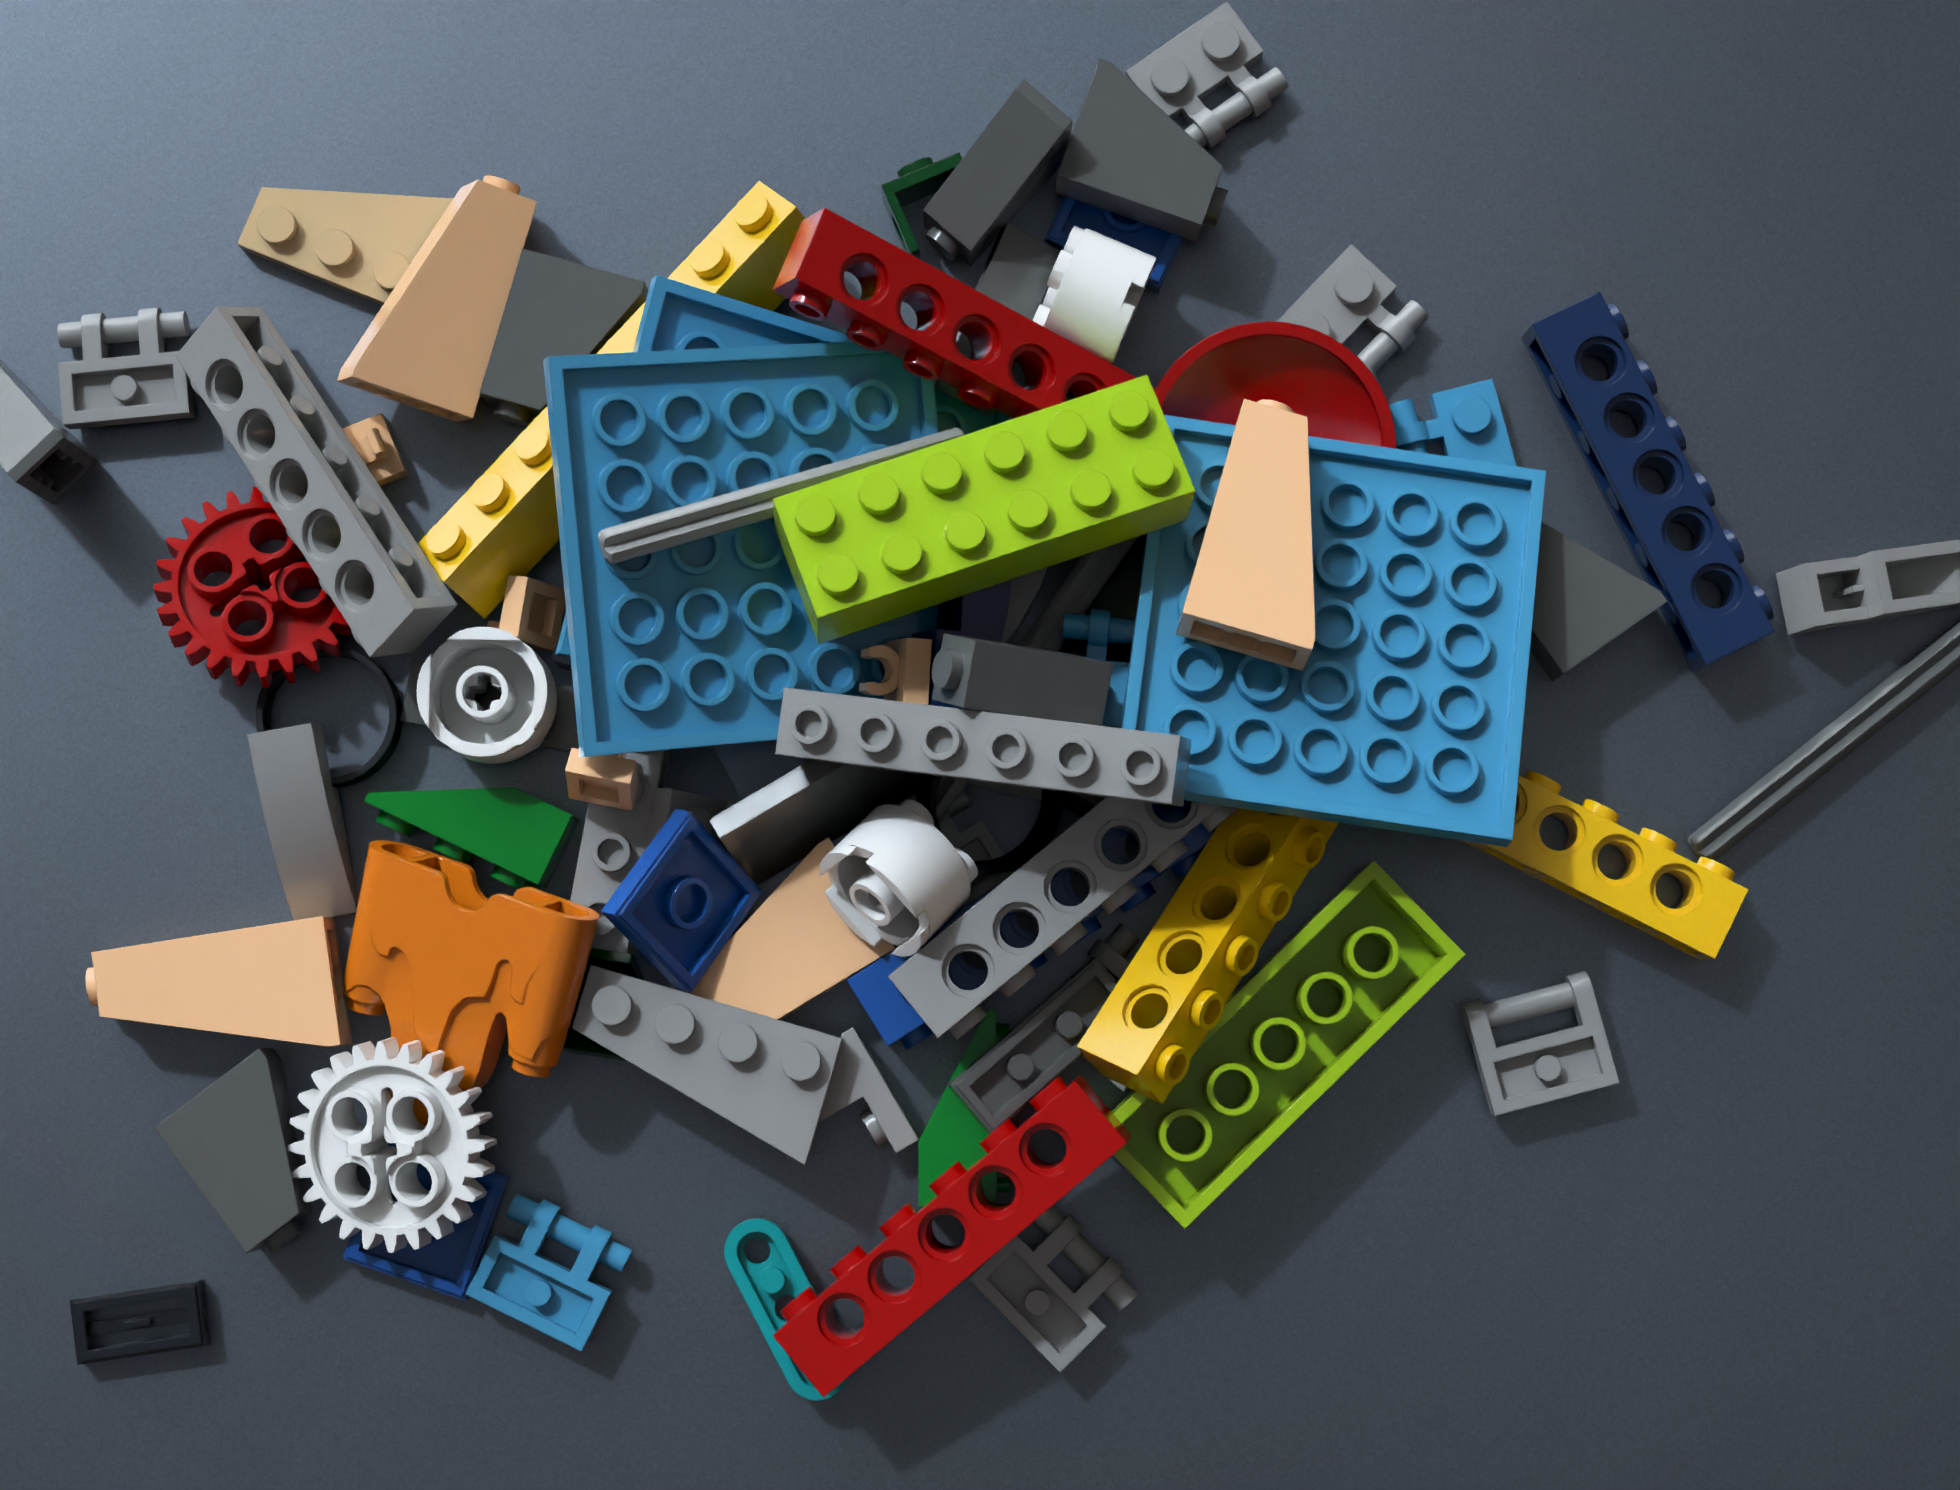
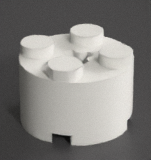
M1074 226L1064 249L1058 255L1047 282L1049 289L1042 305H1039L1033 321L1113 364L1121 347V340H1123L1132 321L1157 257L1088 228L1083 230Z
M473 627L453 634L433 654H430L422 665L417 681L416 692L419 712L432 734L449 749L475 762L487 764L505 763L534 751L544 741V737L550 730L555 718L557 691L550 669L529 645L502 629ZM487 682H491L501 692L500 700L492 701L489 710H485L482 705L474 701L475 694L486 692Z
M911 799L905 800L900 806L886 804L876 807L822 859L819 866L820 876L827 871L829 873L832 885L825 891L830 905L842 921L856 935L874 947L882 939L898 946L891 954L900 957L915 954L967 902L970 896L971 882L978 875V869L972 858L961 849L954 848L950 841L934 826L930 812L922 804Z

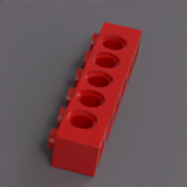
M827 208L821 209L801 222L773 287V291L790 299L789 306L797 313L818 321L828 319L847 330V338L855 344L875 351L884 349L903 359L902 366L908 372L928 380H937L939 378L959 389L957 395L966 403L982 409L995 408L1013 419L1066 402L1067 390L1078 398L1137 378ZM845 271L853 274L858 279L862 289L860 300L851 296L844 285ZM902 302L910 305L915 311L917 317L915 330L910 328L902 319L900 311ZM958 331L964 334L970 341L972 348L970 359L963 356L958 349L956 342ZM1013 361L1018 363L1024 370L1026 377L1024 388L1020 387L1012 376L1011 368Z
M1081 1075L1069 1085H1066L1061 1077L1058 1076L1029 1101L1037 1112L1018 1128L1008 1118L979 1143L987 1153L968 1170L960 1161H957L929 1185L936 1194V1197L918 1212L910 1203H907L879 1227L886 1236V1239L868 1254L860 1245L856 1246L829 1269L837 1279L819 1295L809 1286L780 1311L787 1322L773 1337L823 1397L1127 1144L1131 1134ZM1051 1129L1058 1132L1066 1143L1065 1157L1057 1162H1046L1037 1157L1032 1149V1136L1036 1131ZM994 1171L1008 1175L1015 1185L1016 1194L1014 1200L1007 1204H997L990 1201L982 1190L983 1176ZM940 1214H950L958 1218L964 1226V1242L956 1246H948L938 1241L932 1230L934 1217ZM891 1256L906 1259L914 1270L915 1279L913 1285L896 1287L889 1283L883 1273L884 1259ZM842 1298L857 1302L864 1312V1325L857 1329H849L842 1326L834 1316V1302Z

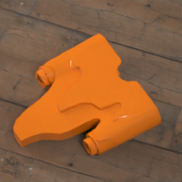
M386 840L372 841L368 847L345 968L343 994L348 997L346 1006L355 1012L367 1015H382L385 1013L386 1008L391 1027V1037L396 1038L399 1049H401L403 1044L418 1040L421 1041L422 1059L429 1053L438 1050L444 1051L442 1071L447 1072L459 1066H463L466 1069L463 1078L458 1084L462 1091L475 1087L482 1088L489 1081L497 1065L507 1031L509 1040L508 1054L513 1058L512 1068L524 1075L548 1077L551 1074L552 1067L558 1065L561 1059L599 922V913L581 904L532 887L520 888L513 896L500 893L488 899L479 889L476 873L471 866L406 843ZM390 1089V1096L393 1097V1091ZM415 1098L413 1104L414 1115L421 1124L426 1126L429 1117L427 1108L422 1101Z

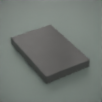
M809 760L715 815L710 822L733 859L758 885L806 857L818 843L828 837L833 841L852 830L876 807L886 804L894 805L915 793L917 789L908 772Z

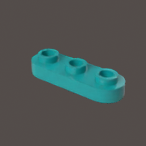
M751 1218L741 1222L729 1233L724 1246L725 1262L788 1384L799 1396L809 1400L820 1401L833 1397L844 1387L848 1377L823 1397L773 1337L787 1322L776 1310V1303L780 1297L789 1295L796 1298L809 1286L817 1294L788 1236L777 1223L766 1218ZM762 1238L769 1244L770 1255L767 1260L755 1262L748 1257L746 1246L751 1239Z

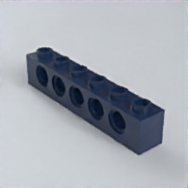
M1599 291L1531 324L1522 336V340L1646 583L1660 590L1667 599V602L1660 606L1659 609L1693 673L1775 632L1769 620L1773 619L1774 614L1764 591L1758 585H1750L1740 565L1744 562V553L1738 539L1730 529L1722 530L1711 507L1715 506V497L1708 481L1700 472H1692L1682 452L1686 450V441L1680 426L1672 416L1664 417L1654 397L1658 389L1650 368L1643 360L1636 361L1625 341L1629 337V331L1623 315L1614 304L1607 306ZM1595 355L1601 358L1608 367V379L1605 381H1594L1588 378L1581 369V356ZM1611 411H1625L1634 418L1637 425L1635 437L1625 438L1613 431L1609 423ZM1651 466L1662 473L1666 485L1663 494H1652L1643 489L1638 479L1640 467ZM1670 522H1680L1690 528L1694 536V546L1691 551L1678 550L1670 543L1667 536V528ZM1699 578H1709L1720 586L1723 593V601L1720 608H1710L1699 600L1696 592Z

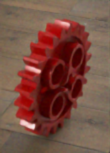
M257 487L252 489L250 502L244 504L240 503L233 491H228L226 495L227 509L220 512L212 504L205 501L202 503L206 520L201 524L193 519L184 517L181 521L188 538L184 540L176 537H167L165 542L169 553L175 559L157 560L156 566L160 577L167 581L153 585L158 602L165 603L157 609L162 625L173 626L168 631V635L174 648L187 645L185 655L191 666L201 663L208 657L207 669L212 679L216 680L229 667L232 669V676L237 687L243 686L250 672H257L263 688H269L273 671L282 670L285 678L292 684L296 682L295 665L303 662L309 669L317 673L321 671L317 658V653L320 650L336 657L341 654L335 634L353 636L350 626L332 598L320 586L319 578L308 562H299L301 558H304V555L299 547L289 538L286 527L270 502H264L263 495ZM270 539H280L286 542L282 549L274 553L257 551L263 542ZM216 571H225L231 574L224 584L218 586L202 584L204 578ZM261 582L267 590L261 592L254 584ZM304 587H314L321 591L314 600L309 602H296L291 599L297 590ZM213 611H223L222 615L218 617L211 615ZM249 620H260L266 623L260 632L251 636H242L235 633L243 622Z

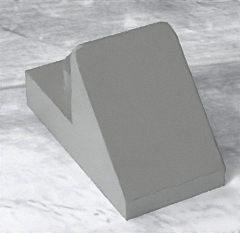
M852 1027L841 1034V1038H843L818 1123L864 1097L870 1108L860 1113V1116L878 1147L890 1142L897 1153L920 1138L856 1028Z

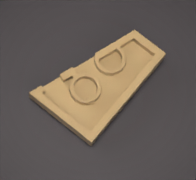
M261 187L237 245L243 251L383 306L454 198Z

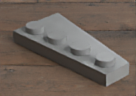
M593 965L590 966L572 1026L579 1033L806 1165L843 1038Z

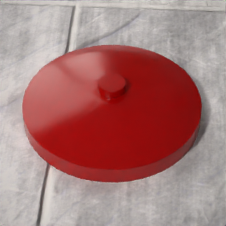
M1265 321L1236 325L1218 331L1202 339L1183 353L1165 372L1154 390L1164 415L1236 425L1244 399L1254 402L1274 400L1289 406L1293 413L1307 417L1308 436L1396 449L1393 417L1387 399L1371 371L1347 347L1326 334L1302 325Z

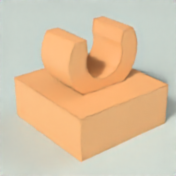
M382 413L342 428L379 486L409 475L388 421Z
M508 575L500 622L495 620L488 621L487 627L508 631L533 649L554 651L560 635L565 606L564 588L526 576Z
M902 638L887 641V646L875 645L863 648L861 650V658L879 660L885 668V675L879 683H860L859 692L872 697L884 695V700L928 705L932 640Z
M571 748L565 769L569 798L633 811L639 789L636 760L626 759V753L580 757L579 749Z

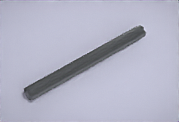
M1960 621L1692 833L1688 838V843L1699 858L1706 857L1714 861L1719 859L1960 666Z

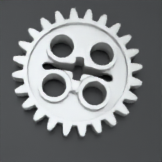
M395 1037L378 1041L376 1048L371 1041L364 1042L352 1047V1055L345 1051L330 1057L332 1069L326 1067L314 1071L311 1075L318 1089H310L299 1093L297 1098L310 1111L309 1113L290 1118L289 1123L292 1126L305 1132L304 1139L288 1145V1151L305 1155L306 1164L294 1170L293 1175L294 1178L311 1177L314 1185L306 1192L303 1200L304 1202H311L319 1198L323 1199L326 1206L319 1218L322 1224L338 1216L343 1219L339 1235L341 1239H347L362 1230L363 1249L369 1250L385 1240L389 1253L405 1248L408 1242L416 1250L431 1243L432 1236L439 1240L453 1233L452 1221L458 1224L473 1215L466 1201L475 1202L486 1196L487 1191L475 1178L494 1172L495 1166L489 1161L480 1158V1151L496 1145L497 1139L480 1135L478 1126L487 1122L493 1116L488 1111H473L471 1103L478 1098L482 1090L480 1087L471 1088L466 1091L461 1090L458 1084L466 1070L463 1066L447 1072L441 1070L444 1063V1051L438 1050L429 1053L422 1059L421 1041L418 1040L403 1044L401 1049H399ZM387 1087L393 1091V1097L386 1090ZM415 1098L422 1101L427 1108L429 1117L426 1126L421 1124L414 1115L413 1104ZM355 1099L360 1101L366 1108L368 1116L366 1126L359 1123L354 1115L353 1104ZM388 1143H396V1147L388 1146ZM418 1163L426 1167L431 1175L432 1186L430 1191L422 1187L418 1181L416 1174ZM358 1164L363 1166L370 1175L371 1185L369 1191L362 1187L358 1181L356 1174ZM391 1191L398 1200L397 1202L392 1199Z

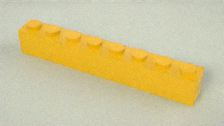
M758 181L668 279L774 311L786 297L773 291V287L799 226L805 217L795 205ZM645 303L606 342L597 354L633 352ZM547 407L418 543L440 579L484 619L504 599L508 575L526 576L560 539Z

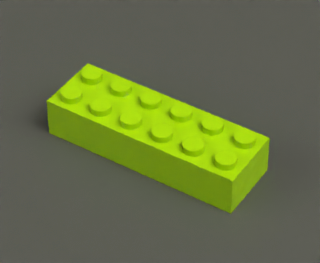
M1144 375L773 498L772 501L774 528L819 645L1188 520L1195 488L1148 375Z
M1374 860L1365 864L1231 994L1225 1004L1220 1021L1207 1032L1190 1059L1186 1075L1178 1084L1173 1086L1163 1104L1133 1090L1111 1111L1131 1134L1127 1144L1113 1154V1156L1185 1229L1466 954Z

